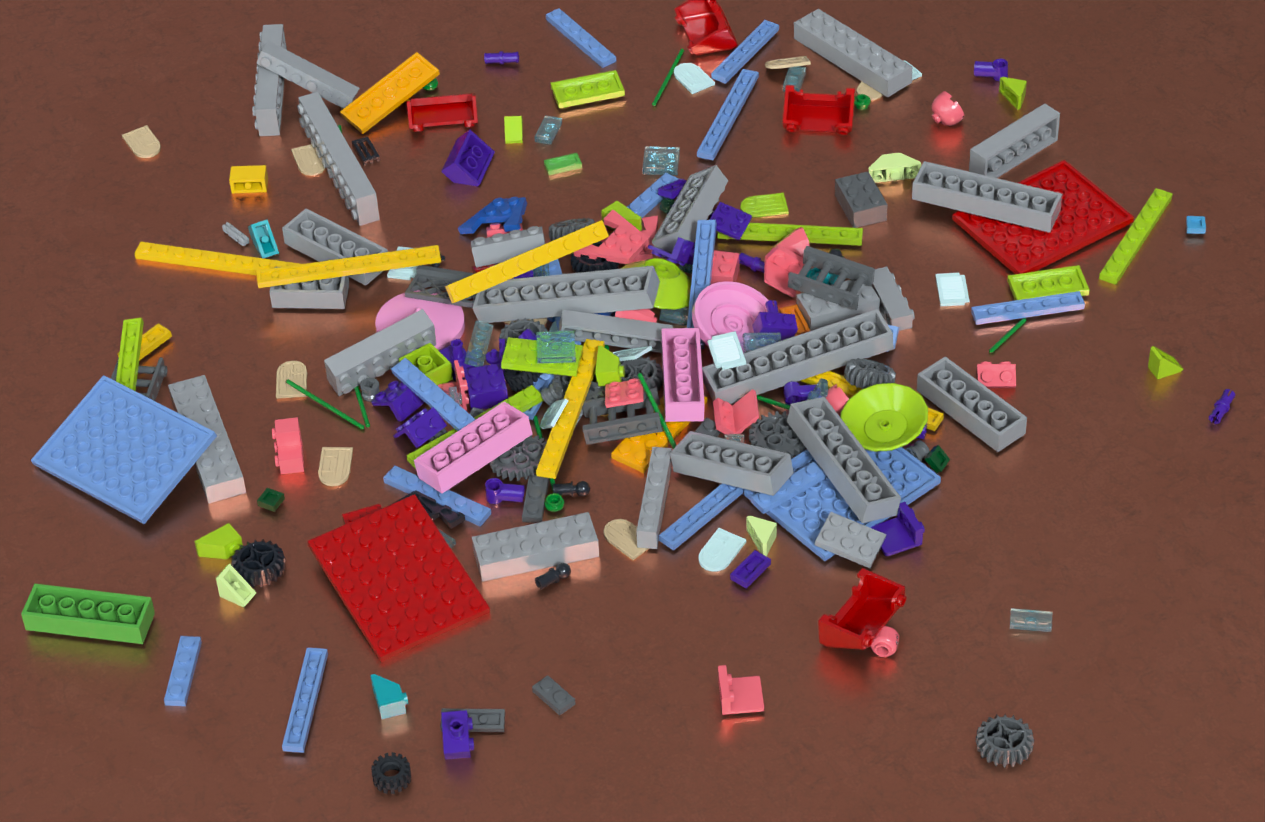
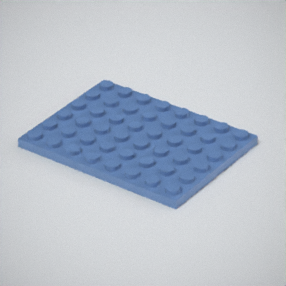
M103 375L31 459V462L42 470L145 524L217 435L214 431Z
M902 447L892 451L873 452L865 450L900 495V503L906 502L909 505L941 483L939 475ZM807 449L791 459L794 473L812 462L818 465ZM827 475L823 481L766 512V514L824 561L835 554L815 546V541L830 512L869 528L890 518L861 523ZM747 489L744 490V496L750 501L752 496L759 493Z

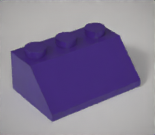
M468 130L457 138L441 172L453 183L479 186L495 151L475 133Z

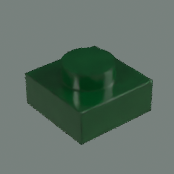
M937 445L932 448L925 457V460L935 473H939L945 468L950 458Z
M266 488L258 498L257 504L259 507L275 512L285 499L284 493Z

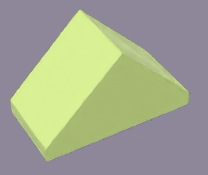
M747 516V532L759 552L767 556L777 537V523Z
M228 564L216 577L219 596L241 607L246 606L256 594L255 590L231 564Z

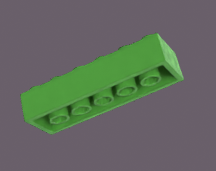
M34 583L21 615L25 629L29 631L143 644L155 611L151 597Z

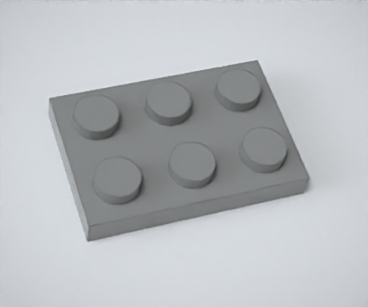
M830 512L815 541V546L871 568L886 538V534Z

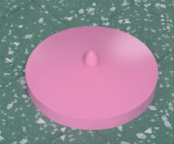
M726 281L711 284L698 295L692 309V322L694 328H699L700 338L708 347L707 341L711 340L712 336L736 331L743 354L775 343L773 341L755 340L752 325L759 312H767L765 303L769 301L757 290L745 284Z
M405 293L393 297L381 307L376 317V332L423 309L434 324L436 346L434 347L440 351L451 345L452 340L462 337L465 329L464 313L461 306L407 298Z

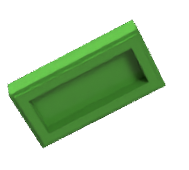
M573 153L544 160V166L548 175H554L582 168V162L578 154Z

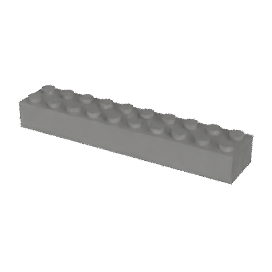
M315 92L298 97L299 105H297V108L301 115V118H299L302 128H305L306 136L310 138L312 147H316L318 157H322V164L324 168H327L329 177L333 178L335 188H339L340 197L345 199V205L348 210H351L353 220H357L359 226L380 220L376 192L320 94Z
M654 266L509 279L477 293L473 304V311L479 323L482 324L515 321L517 319L524 320L525 318L527 320L560 317L562 309L591 314L649 309L654 307L660 281Z
M879 309L744 353L746 365L725 370L716 368L715 364L702 367L703 382L713 401L720 398L732 404L739 401L752 389L756 391V395L783 387L788 382H797L845 366L851 359H866L893 350V333Z

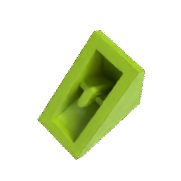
M1007 77L1000 78L999 92L1017 110L1021 109L1026 95L1027 81Z
M522 116L504 117L505 144L523 143Z
M1155 346L1150 348L1148 368L1157 380L1183 370L1182 366L1173 356Z

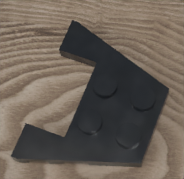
M417 490L396 501L398 502L415 494L432 521L439 517L450 529L465 521L463 513H456L452 511L451 507L447 505L442 506L436 503L435 499Z

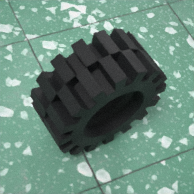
M506 369L504 378L511 390L518 391L519 389V391H522L523 388L526 389L529 385H534L533 382L538 381L537 378H540L541 373Z
M392 752L391 756L385 753L384 758L380 755L378 761L374 760V765L371 767L374 786L380 792L383 789L386 794L388 790H391V794H395L394 790L401 792V787L406 789L408 787L407 783L410 784L411 769L407 758H403L402 754L396 756L395 752ZM389 770L399 771V773L395 776L383 775L386 771Z

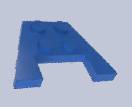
M500 197L494 199L459 226V233L473 234L482 223L506 222L503 225L505 232L520 230V223L523 221L522 215L525 214L527 207L526 198L511 197L503 199Z

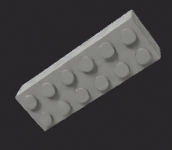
M1043 104L970 149L969 172L998 178L1058 140L1060 113L1047 104Z
M717 165L689 176L652 240V244L655 247L673 252L678 237L692 242L695 241L697 221L707 220L728 182V179Z
M308 209L303 210L282 228L286 245L319 262L388 252L386 248ZM383 271L349 275L348 277L367 285Z
M421 309L325 359L324 363L328 382L338 396L347 394L356 386H359L364 379L383 375L399 363V358L428 343L436 346L433 322L425 311Z
M943 357L918 373L917 391L997 452L1026 434L1027 417L947 357Z
M690 431L670 452L674 472L772 496L777 493L794 473L791 455L788 453Z
M589 512L472 537L473 553L482 582L549 568L560 563L567 564L599 557L598 538Z

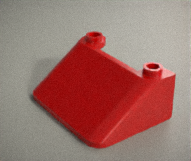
M475 93L407 100L409 129H413V132L424 131L423 127L464 124L465 127H473L475 123H478Z

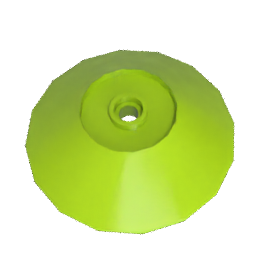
M653 258L630 263L621 268L654 266L660 281L654 307L672 310L689 307L692 279L674 263L664 259Z
M896 383L875 384L860 390L852 396L842 409L840 418L865 450L873 452L892 451L908 445L921 434L928 422V406L922 395L911 387Z

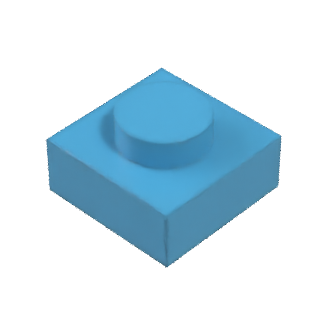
M1187 216V233L1205 234V216Z

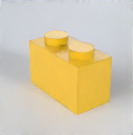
M266 165L231 166L229 179L231 192H267L268 174Z

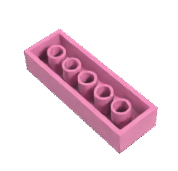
M664 328L661 332L665 422L704 421V389L699 328Z
M502 402L414 459L418 478L440 493L448 491L486 464L531 436L532 430L529 417L508 403Z

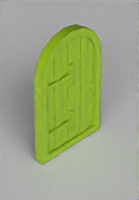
M784 193L747 197L741 202L740 207L741 211L756 218L789 214Z

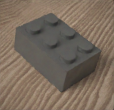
M869 172L835 179V197L853 228L887 221L888 204Z

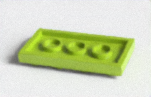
M616 70L550 83L558 108H567L625 96V90Z
M1079 265L1008 275L1007 279L1015 301L1080 291L1081 296L1089 295L1090 291Z
M508 337L501 369L577 377L583 345Z

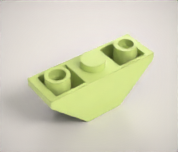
M902 153L883 154L868 168V172L875 183L916 178L921 168V162Z

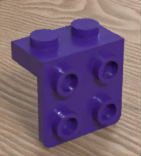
M722 202L718 204L716 210L713 209L709 217L710 220H716V231L737 240L741 239L752 218L750 214Z
M678 237L673 252L652 245L647 247L652 250V254L666 258V260L675 264L677 263L685 266V263L693 264L695 242Z
M397 380L389 383L388 388L376 394L375 399L371 401L373 406H390L398 421H403L425 403L402 381Z
M434 407L429 410L424 408L407 422L395 429L397 433L393 437L397 438L406 433L414 446L418 448L447 425Z
M906 502L899 504L897 518L871 527L886 534V538L880 548L886 556L922 545L923 533L925 532L922 522L917 520L914 510L909 508Z

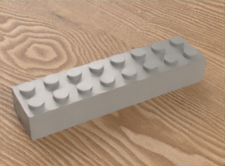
M820 9L794 22L795 40L886 97L893 95L912 83L911 65Z
M283 24L263 25V31L260 32L258 58L268 41L287 50ZM257 64L258 74H256L255 95L253 97L255 106L252 107L253 116H256L255 129H258L259 136L280 135L285 78Z
M926 161L923 162L913 181L912 188L913 200L1046 232H1051L1061 210V193Z
M205 375L169 384L168 388L175 412L214 431L217 435L194 464L208 504L246 493L242 472Z
M821 397L791 404L787 423L861 523L896 516L901 501L900 495L827 399Z

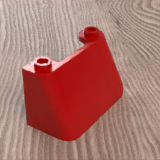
M688 0L674 9L677 14L675 16L676 21L679 25L682 24L689 37L690 41H688L689 45L687 48L691 54L699 56L732 50L739 46L728 20L716 0Z
M786 85L783 128L788 132L810 131L847 135L852 131L855 89L846 88L844 94L838 91L837 95L803 93L802 89H800V92H797L794 89V85Z
M862 568L857 574V577L860 578L858 586L854 585L852 587V596L835 616L823 614L818 620L820 644L828 648L858 650L869 648L883 626L887 624L900 607L904 606L907 599L905 596V586Z

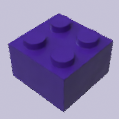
M501 363L464 369V379H466L468 386L466 392L468 393L471 410L473 407L478 409L492 408L508 399Z

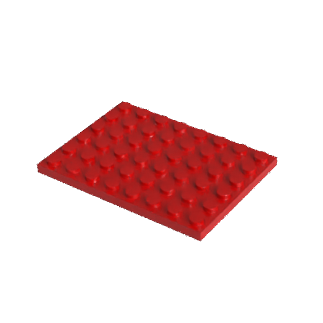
M1065 160L1018 182L1019 184L1062 194L1061 210L1051 232L963 211H958L952 216L954 222L1014 274L1035 272L1134 221V216Z
M415 494L308 540L310 550L380 662L490 613V607Z

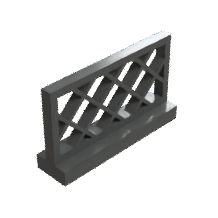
M419 265L416 276L405 291V297L473 308L477 293L452 303L448 292L443 293L442 291L446 290L445 286L475 273Z

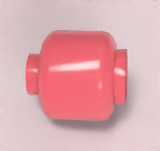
M883 626L871 645L872 651L880 657L893 655L898 647V632L894 628Z

